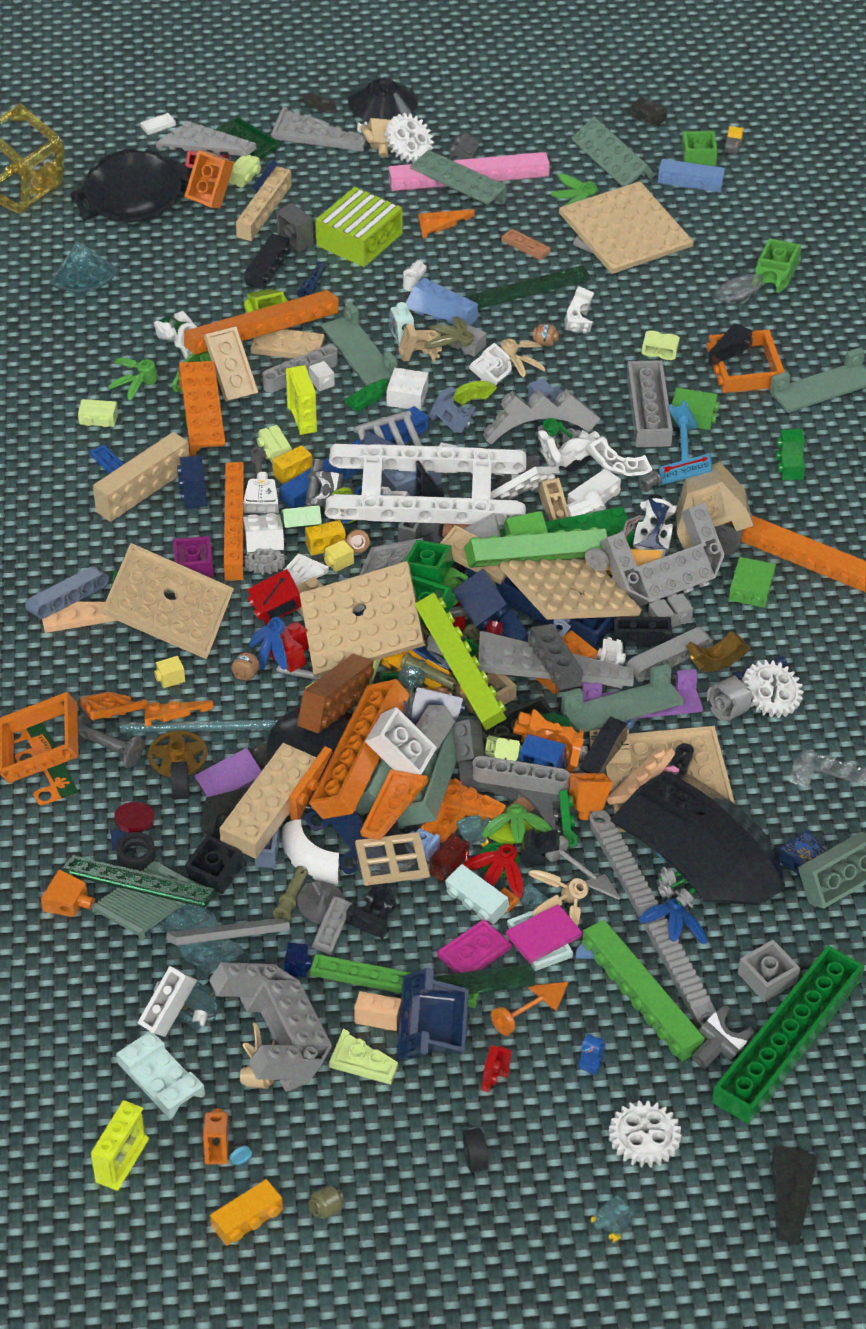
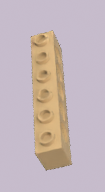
M275 167L236 221L237 238L248 241L254 239L292 186L291 170Z

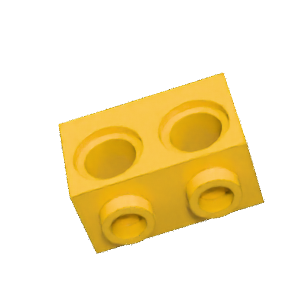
M301 445L272 459L273 475L282 484L289 482L312 467V454Z
M340 520L305 528V542L311 556L325 553V548L342 540L346 542V532Z

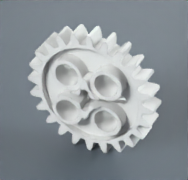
M405 113L402 116L400 114L396 117L394 116L388 122V126L385 128L386 133L384 134L387 136L385 141L390 143L387 147H392L391 153L396 152L395 157L401 156V161L405 158L407 163L410 160L414 163L427 150L431 151L433 149L431 145L434 141L430 140L433 135L428 134L431 130H426L427 124L422 125V119L417 121V116L412 118L411 114L407 116Z
M764 660L763 664L760 661L756 665L752 664L742 678L743 684L750 688L753 694L750 707L755 705L756 712L762 710V715L764 716L766 713H769L770 718L774 714H776L777 718H780L782 714L785 717L789 713L792 714L803 699L801 697L803 691L800 690L802 684L797 683L799 677L794 678V671L789 673L788 666L782 668L781 662L777 666L774 660L770 664L767 660Z
M638 1101L637 1106L630 1102L629 1109L622 1106L621 1113L616 1111L615 1118L611 1119L609 1141L612 1142V1149H617V1156L624 1154L623 1161L629 1158L632 1159L631 1165L638 1161L640 1162V1167H643L645 1162L648 1163L650 1168L653 1162L660 1166L662 1159L668 1162L669 1155L675 1156V1150L679 1149L681 1126H678V1119H673V1112L666 1114L667 1107H663L661 1110L658 1109V1103L652 1107L650 1106V1101H647L646 1105H642L641 1101Z

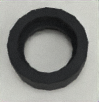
M187 761L171 762L173 799L189 798Z
M128 833L120 838L116 845L117 861L121 867L129 871L144 870L156 858L154 841L145 833ZM132 846H142L148 849V852L140 857L132 858L124 854V851Z
M482 1129L463 1130V1147L469 1171L472 1173L488 1170V1154Z

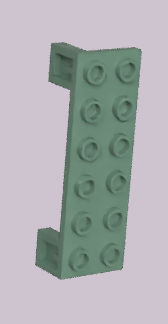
M594 116L571 138L623 187L632 184L640 175L643 177L646 175L649 179L655 176L644 161Z
M427 150L410 165V169L485 204H489L493 200L502 204L506 201L507 185L433 151Z
M352 302L345 303L344 317L322 324V329L365 386L374 382L377 383L378 380L383 378L386 380L391 379L394 368H397V360L390 351L383 353V355L359 325V311Z
M861 347L846 352L845 364L843 366L790 383L788 372L772 376L770 393L785 411L790 413L865 388L866 368L863 365L865 351Z
M669 664L650 668V684L583 702V692L580 688L562 693V713L565 717L569 718L572 726L582 729L584 732L601 728L610 716L626 721L684 704L683 698L671 684V667Z

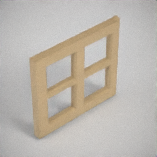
M419 832L385 836L381 840L370 838L355 841L362 877L366 886L429 877V870ZM413 842L415 853L395 855L393 844ZM385 846L387 857L367 859L366 847ZM417 859L419 870L399 872L397 861ZM389 863L391 874L371 876L370 864Z

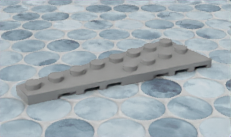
M480 631L478 662L480 663L478 670L480 672L484 670L485 673L551 679L548 671H545L542 662L536 657L535 651L529 646L528 642ZM573 654L583 669L582 682L633 687V668Z

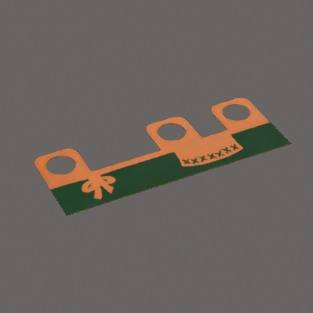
M43 722L19 731L21 737L14 740L15 744L28 739L32 747L15 755L17 762H20V757L23 754H31L33 757L56 748ZM64 763L43 770L51 786L36 790L34 797L39 805H45L79 793ZM43 791H48L52 796L49 800L42 801L39 799V794Z

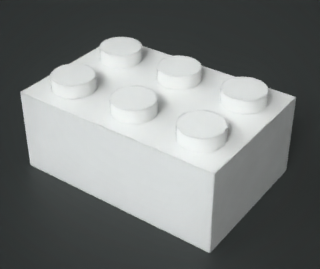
M397 707L381 713L365 740L393 770L419 775L423 773L437 748Z

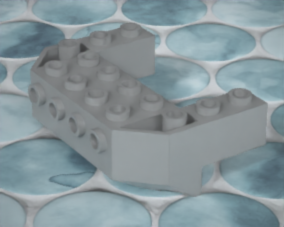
M705 503L681 512L693 547L637 567L624 532L600 541L602 550L609 558V568L613 576L611 579L615 580L618 588L623 589L636 604L643 606L665 597L668 599L678 595L677 593L681 591L686 594L693 591V587L697 585L700 588L710 585L709 581L716 578L725 554Z
M221 962L209 980L216 995L240 997L246 1012H261L277 1044L260 1045L250 1060L249 1064L256 1079L280 1080L285 1091H291L309 1083L326 1058L332 1044L300 981L274 964Z

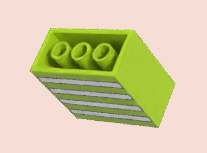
M354 187L321 216L317 217L315 221L316 244L320 248L365 267L403 234V208Z

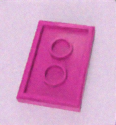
M557 904L507 930L506 936L530 964L582 937V931L561 906Z
M483 919L438 950L437 957L465 982L512 949V944Z

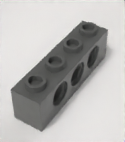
M553 624L531 627L528 644L535 651L536 657L542 662L545 671H548L552 682L557 685L559 690L581 686L583 669Z

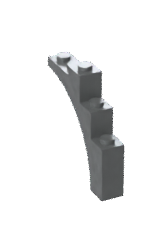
M473 761L458 762V776L462 785L467 788L472 787L479 791L498 794L514 802L518 798H525L535 807L531 813L542 818L549 824L552 830L557 829L560 834L559 825H555V822H558V814H560V795L477 782L473 778Z

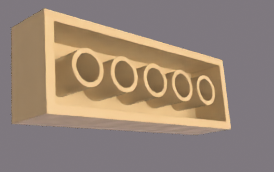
M172 432L95 483L93 491L96 512L111 522L170 481H173L178 477L177 465H180V457H189L188 441Z
M282 743L219 828L220 840L256 859L290 813L289 795L315 761L316 757Z

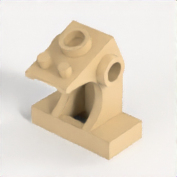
M406 324L398 348L402 360L409 361L411 354L415 350H422L423 353L430 355L432 362H435V359L439 358L440 354L438 352H441L442 348L426 349L424 346L434 338L440 337L441 333H437L434 330H415L413 324Z

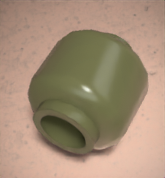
M330 1185L325 1186L312 1193L309 1200V1208L314 1216L327 1219L342 1210L344 1198L339 1190Z

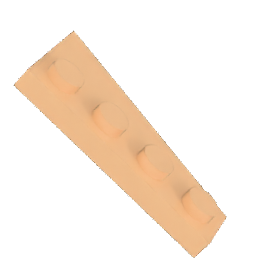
M76 602L42 619L45 633L117 620L101 614L105 602Z
M659 748L655 750L648 759L608 796L607 801L609 805L626 802L641 785L661 774L675 755L673 749Z

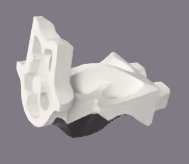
M544 430L538 431L542 446L541 453L548 466L557 467L558 470L564 469L569 472L580 469L589 461L592 456L585 446L600 439V435L596 431L588 434L582 430L578 438L567 441L558 450L554 438L549 436Z

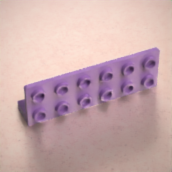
M696 669L681 670L676 673V686L673 687L683 698L684 704L633 719L702 712L703 707L696 690ZM582 682L581 684L583 702L618 693H602V683Z

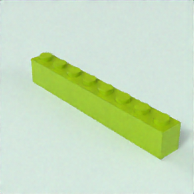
M432 593L415 603V607L484 728L488 730L507 719L503 713L506 711L501 700L496 701V691L492 685L488 687L486 683L489 679L484 670L480 672L477 668L480 666V663L476 656H470L469 652L472 650L467 641L462 642L461 637H463L461 630L458 626L454 628L452 624L455 622L450 611L445 612L444 608L447 606L442 597L438 599L435 593Z

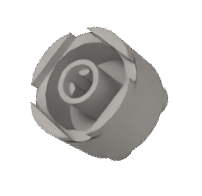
M731 676L708 689L707 702H711L712 707H710V710L719 720L730 721L750 709L753 694L750 688L746 687L736 676Z

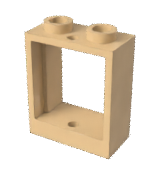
M485 673L489 682L498 690L496 692L497 696H495L497 702L501 700L503 705L516 698V684L506 675ZM458 682L455 695L462 696L463 702H466L465 706L470 713H474L477 716L467 696L460 690Z

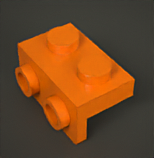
M442 802L436 821L423 823L421 829L433 835H440V843H448L466 814L463 809L446 808Z

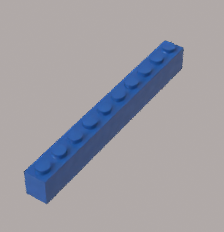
M415 406L405 410V412H411L410 418L417 435L428 430V416ZM404 420L396 421L395 423L404 444L412 440ZM389 425L380 426L385 440L397 445ZM358 439L351 444L361 445L362 442ZM329 457L323 460L322 471L344 474L343 481L363 470L337 468L330 464ZM311 468L280 486V500L288 507L300 508L305 505L309 485L308 475H310ZM320 483V485H319V492H318V494L320 493V490H321V483Z

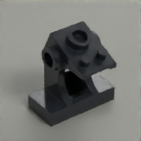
M382 884L371 885V890L366 895L365 902L367 904L363 909L352 905L346 910V922L351 926L383 939L387 934V921L385 918L395 910L397 902L392 894V890H390V886L385 887L381 886ZM373 909L380 911L376 916L370 913Z

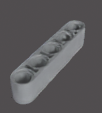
M326 345L264 371V390L272 393L287 387L286 368L305 365L309 374V366L325 361L330 368H334L338 364L337 347Z
M697 627L631 658L627 662L626 667L633 668L634 677L637 681L641 682L650 678V668L664 664L674 667L690 659L688 655L690 652L685 647L690 641L702 648H708L712 646L713 640L701 627Z
M478 756L473 760V778L477 782L559 795L561 790L569 791L570 774L562 768L487 756Z

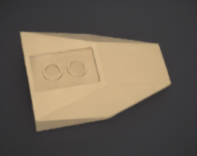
M721 462L712 464V472L684 479L676 509L677 535L683 549L693 547L681 512L702 503L706 504L714 527L732 521L736 531L754 526L745 489Z

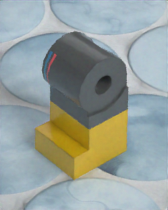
M729 126L724 153L738 155L744 128Z

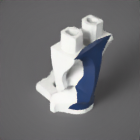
M648 499L640 504L641 510L646 511L643 522H638L633 547L638 550L662 551V558L669 553L673 524L665 525L664 523L668 516L674 515L676 506L663 499ZM651 518H656L658 523L652 525L650 523ZM644 528L647 530L645 536L641 534V530ZM663 530L667 532L665 538H661L660 536Z

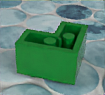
M803 429L781 430L780 437H777V447L779 449L775 451V460L779 461L777 471L781 473L782 480H803L805 463L803 450L805 440Z

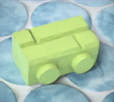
M249 154L241 156L234 163L228 183L236 184V186L242 188L247 183H250L252 178L261 171L260 159L255 156L251 157Z
M82 399L78 411L79 424L115 427L118 416L117 402Z
M274 425L269 427V429L259 430L257 444L265 450V458L270 459L271 463L272 459L292 450L279 426Z
M489 735L486 740L485 755L516 761L520 757L519 751L522 746L517 740Z

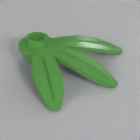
M561 173L558 175V178L573 190L554 191L550 195L557 198H574L565 204L568 205L584 200L587 196L594 195L598 188L592 181L582 183L571 176Z
M512 804L506 809V813L495 817L488 823L482 836L485 838L490 837L510 820L511 833L516 843L523 841L525 833L524 820L541 832L551 831L552 828L539 816L527 812L526 808L521 804Z

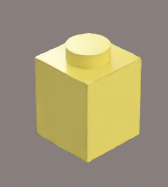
M342 540L325 548L324 561L335 572L354 564V550Z
M178 656L156 662L154 675L156 681H160L163 688L185 682L184 667Z

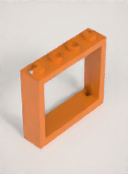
M769 329L752 331L753 343L751 346L762 345L771 372L728 376L723 361L714 364V374L717 375L718 385H721L723 393L770 389L772 376L785 372ZM724 334L709 335V342L706 343L707 353Z
M68 692L0 718V775L8 783L79 757L77 702ZM64 714L65 744L14 764V733Z

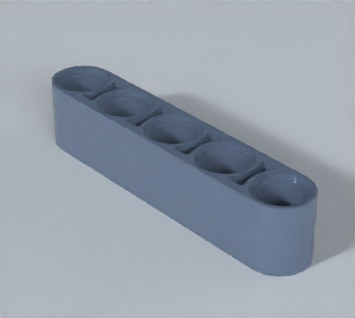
M89 567L30 597L26 602V610L38 618L44 619L103 589L109 582V576L96 567Z

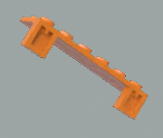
M214 361L179 362L180 389L183 391L189 456H196L197 451H200V447L225 446Z

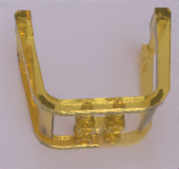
M19 103L0 116V124L9 118L13 121H27L49 139L47 143L23 158L0 138V151L13 161L12 164L6 167V171L0 175V183L12 174H21L20 204L0 194V205L16 213H23L39 198L62 184L64 146L55 132ZM55 152V159L53 161L44 163L38 170H32L34 166Z

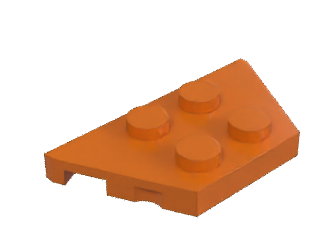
M104 692L80 697L79 705L90 719L95 720L111 718L113 715H125L127 712L145 709V705H148V700L142 699L141 701L133 702L131 701V696Z

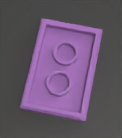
M245 748L194 776L206 797L250 787L262 770L249 750Z

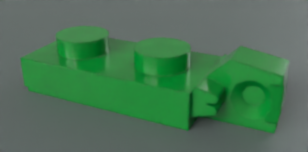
M383 378L378 380L377 383L374 382L346 397L344 399L345 404L355 412L360 411L382 398V395L387 391L389 381Z
M561 790L559 795L563 834L569 841L568 848L577 847L578 836L573 833L571 828L575 827L574 815H570L569 808L573 807L572 795H568L567 790Z

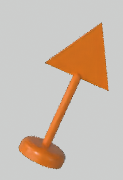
M569 982L528 986L538 997L512 1013L504 1007L493 1009L491 1012L493 1025L499 1033L508 1036L515 1030L514 1017L539 1002L544 1001L557 1011Z

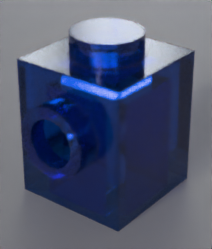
M288 942L284 961L285 972L293 977H306L307 969H311L312 956H309V944Z

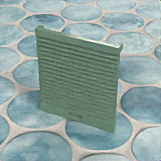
M154 861L147 868L141 870V873L138 872V875L135 874V877L132 876V879H129V881L120 885L119 888L117 887L116 890L104 896V899L101 898V901L98 900V903L92 904L91 909L93 913L96 914L98 912L137 934L139 939L143 940L146 931L201 893L204 888Z

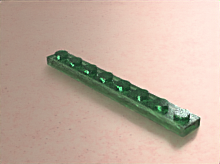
M581 265L463 297L477 303L478 309L588 281L590 275L584 266Z
M74 855L62 867L64 872L74 877L206 908L215 896L214 888Z

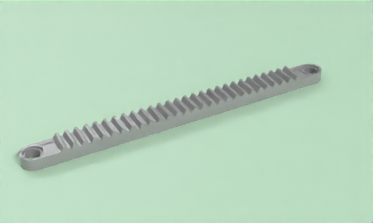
M604 810L592 811L589 817L590 828L640 918L646 910L658 905V901L655 900L651 888L648 887V882H645V877L642 875L641 870L638 869V864L635 863V858L632 857L628 846L625 845V840L622 839L618 827L616 828L610 822L611 817ZM602 818L605 821L602 823H597L594 821V819ZM664 916L655 921L642 924L698 1029H700L704 1024L703 1021L709 1019L716 1010L710 1001V996H707L706 989L703 988V983L700 982L699 976L696 975L695 969L693 970L692 963H689L685 950H682V945L679 944L678 939L676 942L670 940L668 919Z

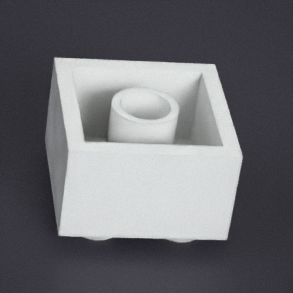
M394 368L387 388V406L410 409L415 406L421 411L428 391V373Z
M269 513L265 516L252 514L243 517L244 539L247 552H255L258 548L284 550L283 527L280 515Z

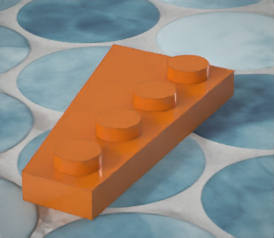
M390 769L360 831L362 837L381 840L429 782L428 777Z
M455 778L453 780L450 779L443 799L446 808L463 809L466 816L487 822L506 813V805L487 795L477 793V790L472 787L467 788L462 785L461 781Z

